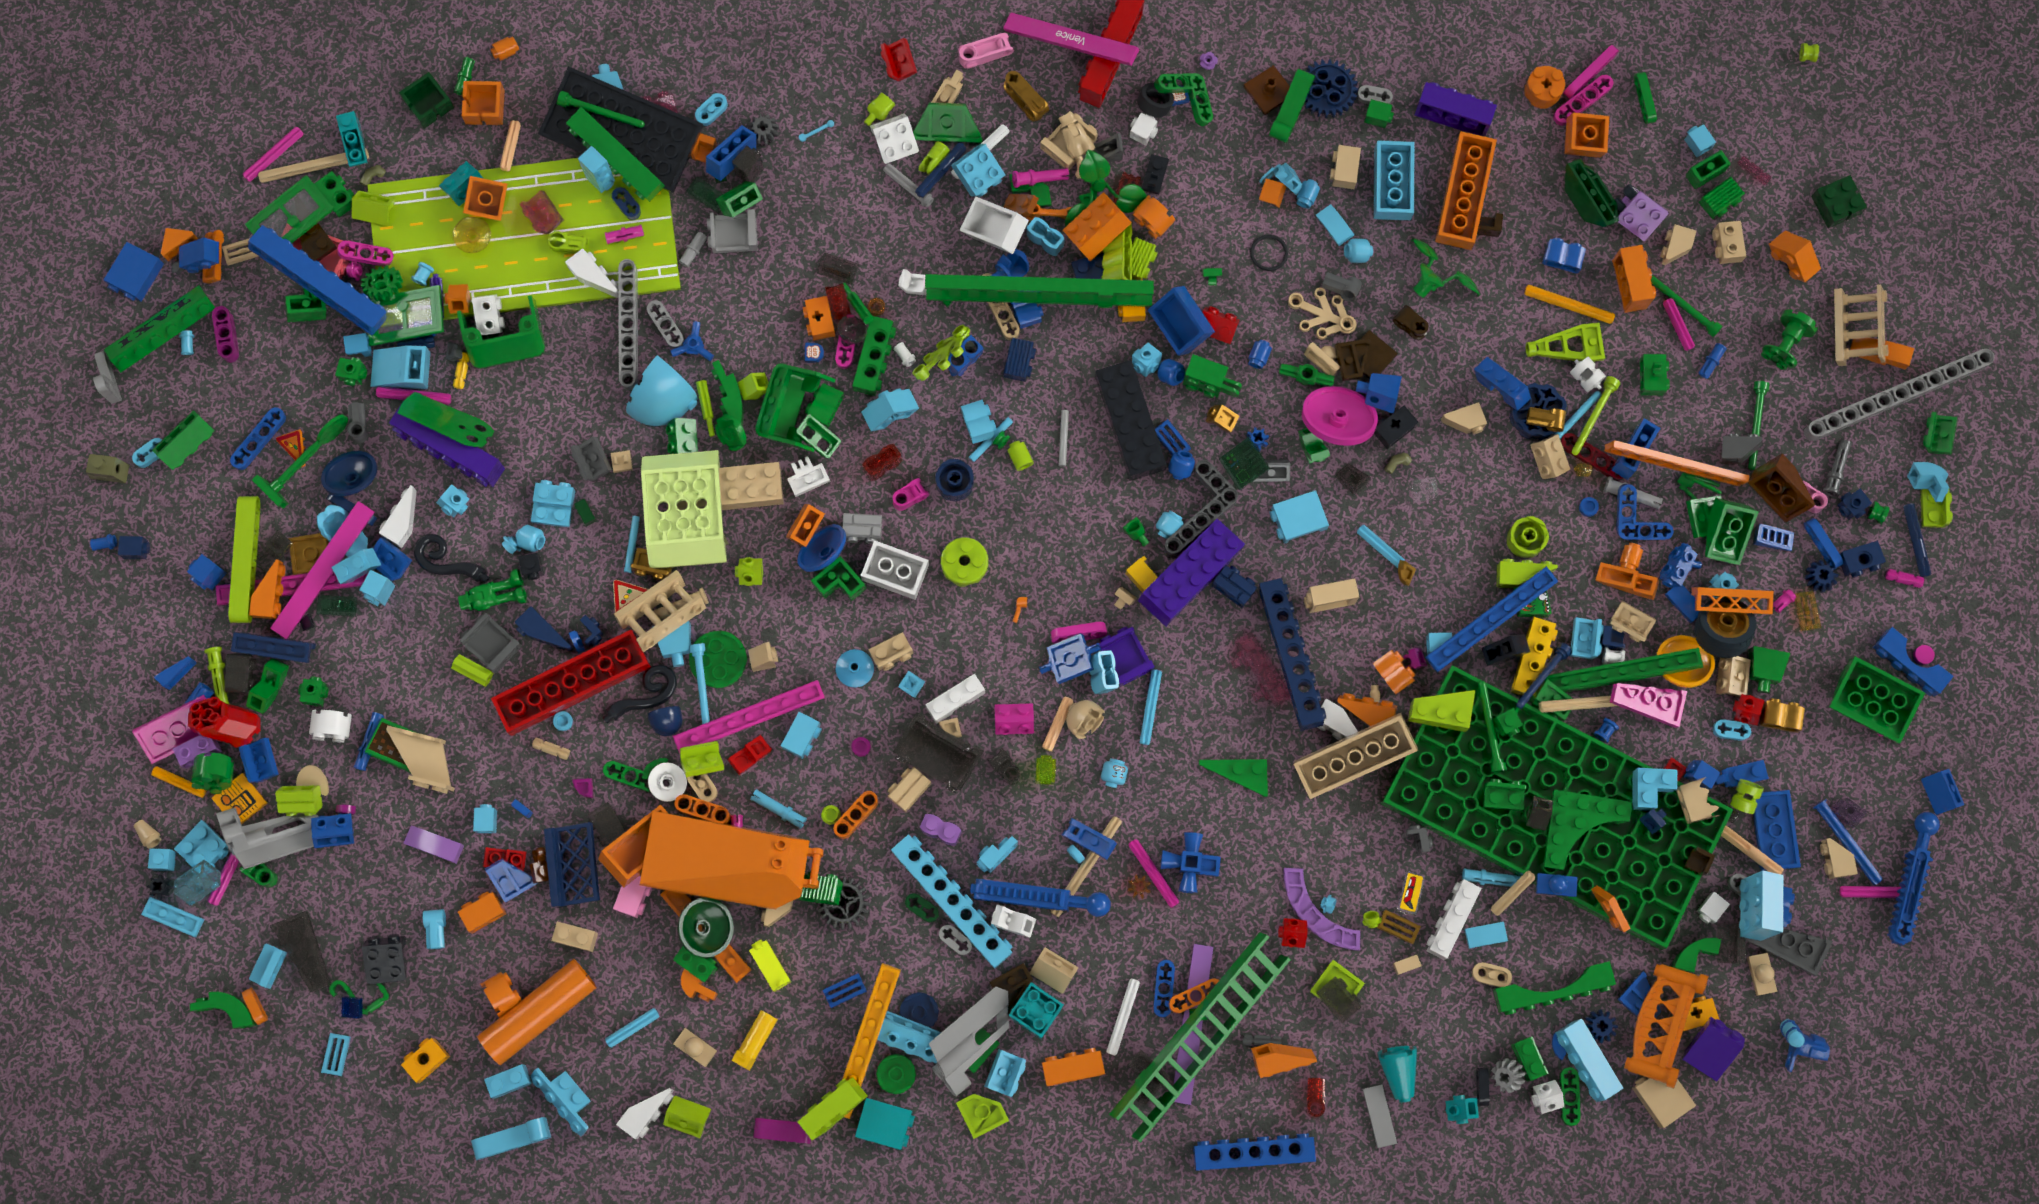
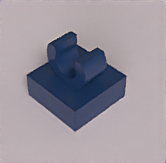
M1651 809L1639 820L1654 834L1666 824L1662 818L1667 814L1662 809L1658 812Z

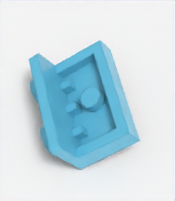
M1574 618L1571 640L1572 652L1570 656L1592 660L1600 655L1602 649L1600 636H1602L1604 630L1602 619Z
M998 1049L984 1087L1012 1097L1018 1089L1019 1078L1025 1071L1026 1059Z

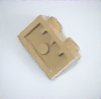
M903 632L869 649L879 671L882 669L887 671L894 667V663L898 661L905 662L913 654V650Z
M1739 656L1733 658L1720 657L1716 693L1741 697V694L1747 695L1751 660Z

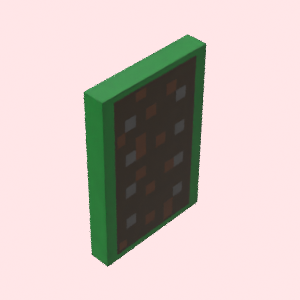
M381 718L365 750V754L411 773L386 728L391 726L411 732L414 731Z

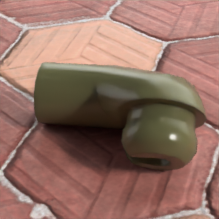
M375 165L365 171L359 183L368 187L374 176L383 177L386 170L381 165Z
M1404 452L1393 455L1384 470L1392 474L1397 465L1403 464L1408 466L1412 459L1409 454Z

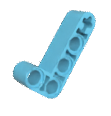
M541 1117L519 1126L471 1140L476 1160H480L551 1138L547 1119Z

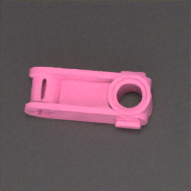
M1000 33L959 46L960 64L964 68L969 69L1012 54L1014 50L1008 42V34ZM971 54L973 57L966 58L964 55Z

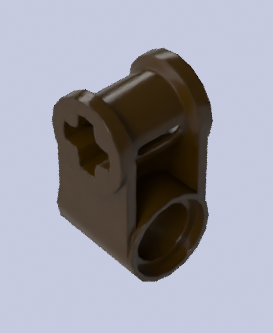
M1404 305L1392 319L1397 327L1404 330L1413 339L1422 340L1425 338L1429 328L1428 322L1411 307Z

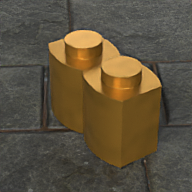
M1771 698L1763 704L1760 726L1798 733L1802 731L1805 708L1800 707L1799 703L1788 702V704H1784L1779 699Z

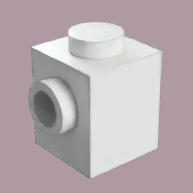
M1143 113L1138 118L1135 117L1130 126L1132 127L1130 138L1145 146L1149 139H1154L1158 132L1155 118Z

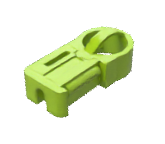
M554 231L548 237V244L556 252L577 253L581 249L587 251L586 244H588V239L586 235L583 237ZM551 241H560L563 244L560 247H554L551 245Z

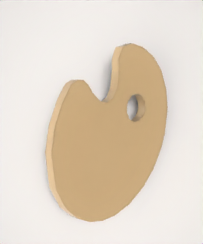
M308 765L301 769L297 777L296 786L319 785L321 794L327 796L329 793L328 781L321 769L314 765Z

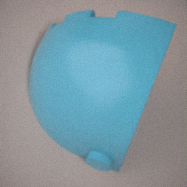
M657 355L643 372L640 385L636 384L630 394L632 401L627 403L626 412L636 421L645 425L663 426L667 425L674 418H681L688 410H692L697 405L698 397L687 381Z

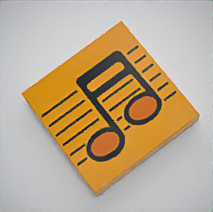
M241 773L232 781L230 788L222 790L221 794H216L212 797V800L221 811L236 808L241 825L268 803L254 785L248 782L244 773Z

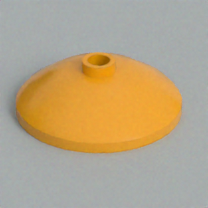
M1685 635L1674 636L1665 640L1660 645L1656 654L1661 655L1699 648L1703 668L1662 675L1670 683L1685 688L1700 686L1710 679L1715 668L1714 656L1704 651L1697 643L1696 638Z

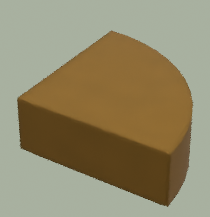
M1400 560L1398 565L1399 579L1403 585L1409 586L1416 569L1406 561Z

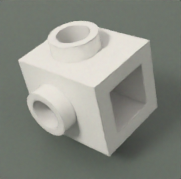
M1556 1080L1533 1086L1534 1095L1531 1096L1532 1102L1535 1107L1539 1108L1541 1114L1564 1107L1563 1093Z

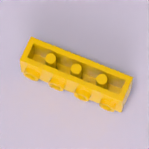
M1536 617L1531 620L1526 636L1530 653L1520 657L1511 693L1522 696L1546 667V659H1550L1553 648H1550L1551 641H1555L1558 630H1555L1556 623Z

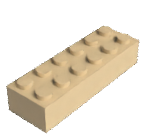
M779 462L719 468L722 510L784 504ZM700 499L697 501L696 506L700 509L705 508L707 501ZM680 501L677 505V508L679 510H685L688 506V503L686 501Z
M1399 713L1295 760L1294 766L1309 798L1312 799L1416 752L1418 748L1402 714Z

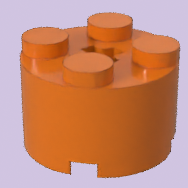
M1551 66L1536 67L1530 74L1524 88V93L1534 107L1546 109L1559 101L1565 89V79L1562 71Z
M1150 195L1133 211L1134 221L1140 227L1145 225L1149 230V235L1154 239L1161 237L1176 221L1173 215L1170 217L1167 215L1169 210L1157 199L1151 198Z
M499 972L480 983L482 988L487 987L484 989V992L495 1012L500 1011L497 1013L499 1018L522 1000L516 989L514 991L511 990L512 982L506 972L504 974Z

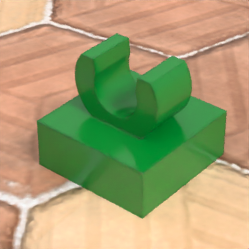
M1202 268V276H1208L1209 286L1217 285L1216 276H1222V268Z

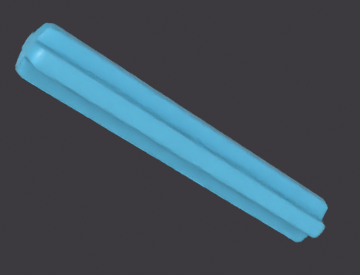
M1152 670L1140 736V744L1149 745L1162 675L1160 670Z

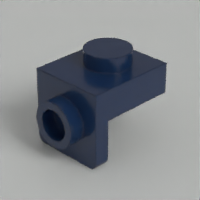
M585 615L580 621L592 635L584 642L588 647L596 646L602 640L601 636L604 634L598 628L600 624L593 617L589 619Z

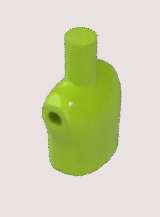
M881 92L868 105L867 110L870 115L864 120V123L870 126L875 119L885 120L895 106V103Z

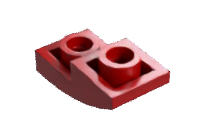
M486 847L483 867L486 868L498 860L504 859L524 871L526 852Z

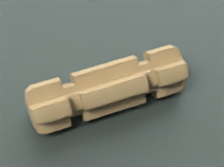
M535 738L532 747L537 750L542 749L543 752L556 757L559 756V758L567 760L570 755L569 749L561 748L547 741L544 742L539 738Z

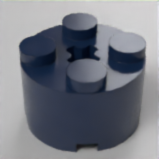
M949 459L943 462L936 472V487L939 494L945 500L960 501L972 493L974 475L971 467L959 459ZM955 477L958 480L957 483H954L952 478Z

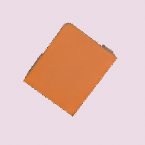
M700 133L691 153L692 159L706 163V156L717 147L716 138Z
M1266 178L1259 200L1279 208L1286 186L1283 183Z

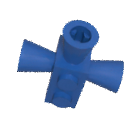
M1184 832L1186 851H1182L1181 856L1162 850L1160 869L1180 868L1179 873H1183L1179 892L1198 893L1196 874L1219 877L1221 857L1202 855L1201 852H1198L1203 834Z

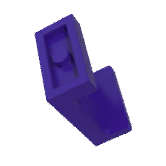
M1127 626L1118 630V634L1113 637L1108 635L1100 640L1101 643H1099L1100 651L1111 650L1114 655L1119 687L1151 672L1155 667L1142 648L1134 633V628L1130 627L1128 629Z

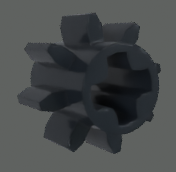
M160 874L158 879L150 878L152 882L147 886L152 891L149 894L153 897L157 894V899L162 900V895L170 896L168 892L170 889H174V887L169 885L170 878L164 880V876ZM158 884H162V885H161V888H162L161 891L158 890V889H159Z

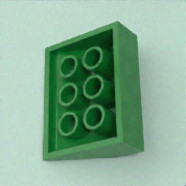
M1855 656L1848 660L1838 681L1829 708L1900 744L1925 692Z

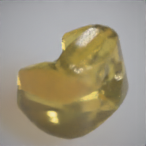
M1582 462L1574 467L1577 477H1589L1593 470L1591 465Z

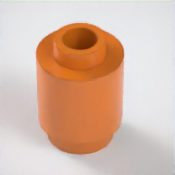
M512 36L493 43V48L490 49L494 59L498 58L499 61H502L516 54L519 47Z
M1629 543V545L1624 546L1619 562L1621 564L1620 567L1636 570L1639 567L1643 553L1640 545Z

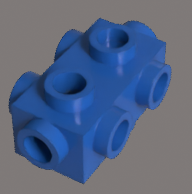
M1682 543L1681 546L1675 547L1669 554L1668 562L1661 570L1659 578L1666 587L1682 586L1692 568L1700 569L1702 567V562L1695 561L1698 554L1692 550L1690 545Z

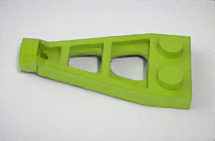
M1600 323L1581 324L1533 342H1526L1525 346L1527 357L1541 356L1571 361L1577 359L1580 362L1589 356L1593 362L1605 360ZM1580 336L1583 351L1575 352L1569 350L1567 340ZM1561 340L1563 351H1550L1549 342Z

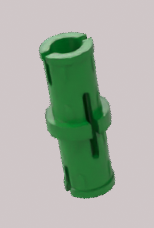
M464 57L453 91L457 95L463 96V82L472 80L471 74L475 64V60L472 58Z

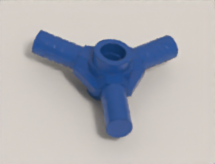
M693 322L691 335L686 338L682 346L670 350L673 357L686 352L687 354H700L708 361H712L714 355L704 348V344L699 336L700 322Z

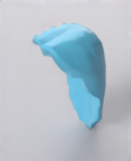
M329 505L325 508L324 512L317 515L318 529L321 535L329 542L349 515L348 511L340 506ZM363 531L347 552V557L362 549H367L368 538L364 535Z

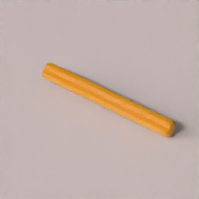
M1527 285L1524 292L1526 296L1612 324L1615 318V314L1532 285Z

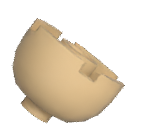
M1090 700L1073 703L1068 709L1069 712L1066 718L1068 729L1078 739L1086 738L1084 734L1090 729L1092 734L1101 725L1104 719L1102 713H1105V711Z

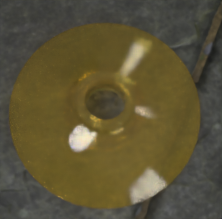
M467 217L455 226L453 239L460 250L467 253H477L489 244L491 231L488 224L481 218ZM472 235H476L474 240L470 239Z

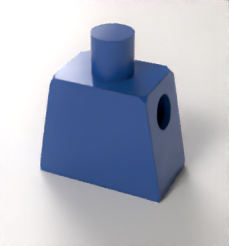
M1373 373L1369 383L1358 381L1356 392L1367 394L1365 399L1366 405L1394 413L1402 376Z

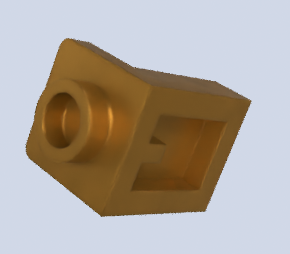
M1223 404L1214 405L1207 413L1206 422L1214 423L1229 433L1232 432L1239 415Z

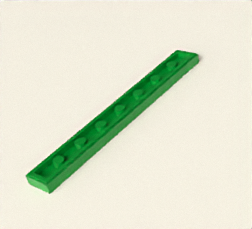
M1699 648L1551 674L1546 679L1567 693L1703 668Z

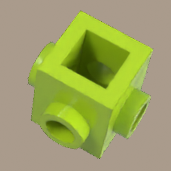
M746 557L739 559V565L735 566V578H739V585H762V558Z

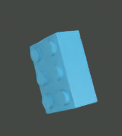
M1760 871L1742 879L1740 883L1741 902L1739 905L1741 910V920L1739 923L1740 937L1762 941L1783 933V875Z

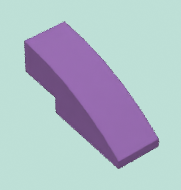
M412 825L403 843L457 864L464 845Z

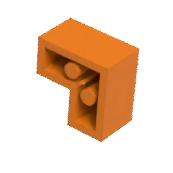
M1783 231L1769 243L1772 257L1788 265L1789 274L1793 279L1806 282L1821 269L1810 240L1788 231Z

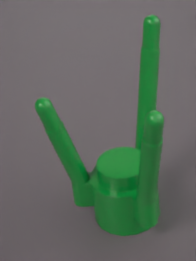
M1683 472L1677 483L1681 484L1679 489L1683 490L1692 500L1697 498L1687 487L1692 488L1694 483L1718 494L1722 493V491L1713 487H1720L1719 483L1704 477Z

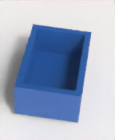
M1185 286L1172 288L1148 309L1178 356L1189 354L1215 332Z

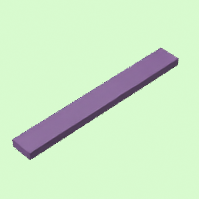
M1193 945L1187 990L1209 980L1213 947ZM1201 986V989L1204 991L1206 997L1207 989L1204 990V986ZM1193 990L1190 998L1192 1001L1198 1002L1201 999V994L1199 991ZM1186 999L1185 1003L1187 1002V1006H1190L1191 1004ZM1189 1009L1184 1011L1182 1025L1190 1017ZM1203 1020L1196 1026L1200 1031L1202 1030ZM1192 1031L1184 1040V1043L1198 1055L1200 1038ZM1179 1046L1176 1063L1185 1071L1193 1062V1059ZM1176 1070L1174 1076V1083L1181 1076ZM1195 1077L1174 1102L1191 1105Z

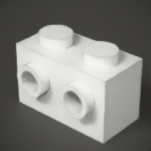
M497 294L473 297L472 303L476 328L481 334L488 335L503 332L502 328H505L504 318L500 317L499 310L502 309L501 299L497 298Z

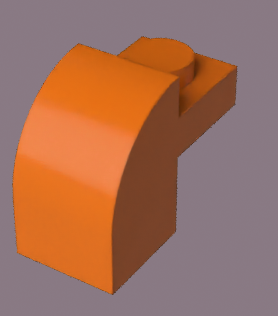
M684 968L681 975V986L685 994L694 999L698 992L699 998L707 1002L710 999L715 1001L718 994L702 986V981Z

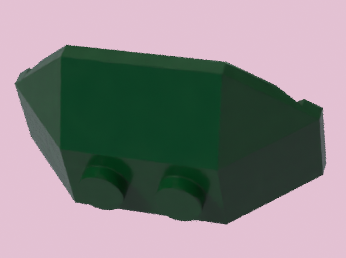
M1581 159L1566 164L1565 192L1584 222L1601 227L1617 223L1619 221L1617 203L1598 173L1584 164Z

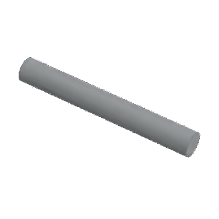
M1061 410L1059 466L1064 467L1066 466L1068 410Z

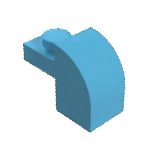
M1913 462L1907 477L1914 489H1928L1935 502H1942L1949 489L1946 483L1949 474L1942 467L1929 462Z

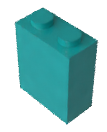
M866 1098L855 1137L902 1150V1147H907L910 1136L906 1135L908 1127L912 1128L915 1116L912 1115L913 1111Z

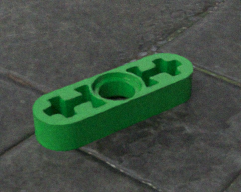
M1645 72L1635 73L1634 84L1645 124L1655 123L1657 121V113L1647 75Z
M609 761L604 765L603 773L607 778L650 792L649 787L646 788L645 783L640 782V785H636L639 782L640 774H643L642 779L648 780L650 773L615 761ZM615 765V769L622 772L621 779H618L620 775L617 773L610 775V772L607 770L608 767L612 768ZM629 771L636 773V779L632 782H628L625 779V775Z
M1568 1067L1564 1068L1559 1075L1560 1089L1564 1100V1107L1561 1108V1120L1567 1126H1574L1581 1119L1579 1075L1576 1069ZM1570 1071V1074L1574 1075V1078L1570 1080V1084H1575V1088L1564 1089V1085H1568V1079L1564 1078V1075ZM1567 1091H1572L1575 1094V1100L1571 1103L1565 1100V1093ZM1565 1105H1576V1109L1572 1108V1114L1576 1115V1119H1572V1123L1569 1119H1566V1115L1570 1113L1569 1108L1565 1109Z

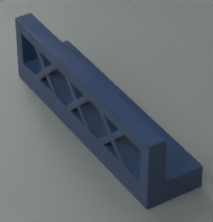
M234 632L231 651L309 663L311 649H315L316 643Z

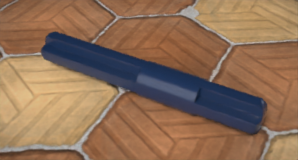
M958 143L915 190L919 198H924L952 167L951 165L964 154L967 148L963 143Z
M1914 503L1906 504L1903 508L1919 574L1921 577H1928L1932 573Z

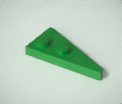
M1267 759L1199 760V765L1205 769L1215 772L1223 778L1239 784L1248 790L1250 789L1263 797H1268Z

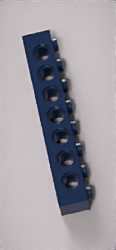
M1282 578L1259 583V594L1300 731L1323 726L1326 712L1324 707L1321 708L1319 701H1321L1320 692L1318 689L1315 690L1313 684L1316 683L1315 676L1308 667L1310 665L1309 656L1304 654L1303 651L1305 643L1303 637H1299L1297 631L1299 630L1298 620L1293 618L1292 612H1294L1292 601H1288L1287 598L1289 594L1287 584H1283ZM1279 598L1282 602L1276 604L1272 599ZM1282 615L1285 616L1287 620L1280 621L1277 617ZM1289 633L1292 635V638L1286 639L1283 637V634ZM1295 651L1298 655L1292 657L1288 654V652ZM1299 668L1303 673L1298 675L1293 670ZM1305 686L1309 691L1303 693L1298 688ZM1311 704L1314 709L1311 711L1306 710L1304 705Z

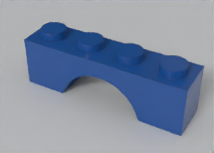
M1893 627L1886 630L1873 646L1877 655L1888 659L1896 670L1903 671L1909 681L1917 683L1922 687V691L1925 694L1933 697L1940 694L1954 676L1939 664L1929 668L1914 664L1906 651L1908 639Z

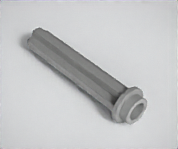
M888 163L884 167L883 171L916 197L922 206L929 207L934 200L932 194H926L924 198H919L915 193V190L918 188L916 184Z

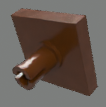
M1274 65L1243 86L1264 115L1283 104L1290 88Z

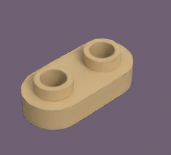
M702 774L701 778L697 781L694 780V776L687 777L688 782L701 800L713 802L718 794L717 788L707 774ZM711 790V795L705 796L704 792Z
M1482 962L1476 964L1472 969V976L1479 983L1501 988L1508 986L1512 981L1511 972L1504 967ZM1480 969L1485 971L1483 977L1478 974ZM1499 974L1504 976L1503 981L1498 980Z

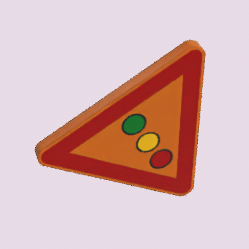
M300 429L276 437V441L295 461L304 453L306 446H303V441L305 438L302 437Z

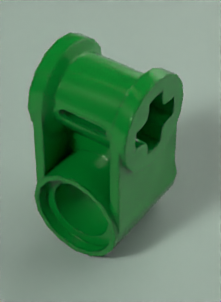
M265 863L246 869L243 866L238 868L246 876L266 888L275 886L278 881L277 874ZM269 873L270 879L264 883L263 877Z

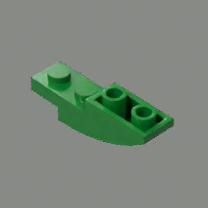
M720 361L712 362L714 369L711 372L715 380H720L721 386H719V389L724 397L721 398L723 405L720 406L723 415L733 416L743 427V402L734 373L726 376Z

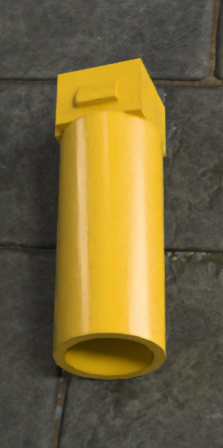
M761 1010L739 1050L734 1054L732 1061L750 1071L778 1019Z

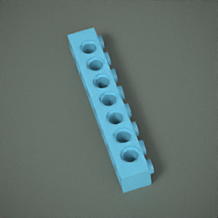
M908 834L891 849L892 853L992 967L996 969L1013 953L1010 950L1013 948L1006 939L1001 940L998 936L1000 932L993 924L990 926L985 921L987 917L980 909L976 911L972 907L974 902L967 894L963 896L958 891L961 889L954 880L950 882L946 877L948 873L941 865L938 867L933 862L935 858L928 850L924 852L920 848L922 843L917 837H911ZM911 852H918L920 858L917 861H911L909 859ZM925 866L932 867L933 873L930 876L922 874V869ZM937 881H944L946 887L944 890L938 891L935 889V883ZM950 896H957L959 902L956 905H950L947 902ZM969 910L972 913V917L969 920H963L960 916L962 911ZM976 925L984 926L985 931L982 935L974 933L973 929ZM991 939L996 940L998 943L997 948L994 950H990L986 946L987 942Z

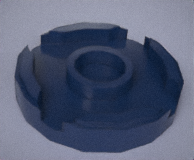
M917 992L910 994L903 1000L899 1014L904 1018L932 1028L938 1020L939 1010L933 997Z

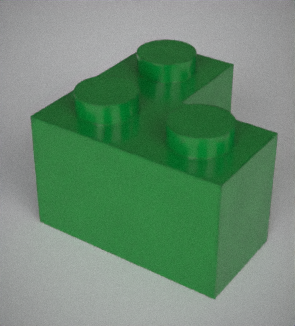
M303 288V295L285 296L287 322L326 320V304L305 288Z
M841 556L811 580L813 587L824 599L839 587L851 601L866 590L863 581Z

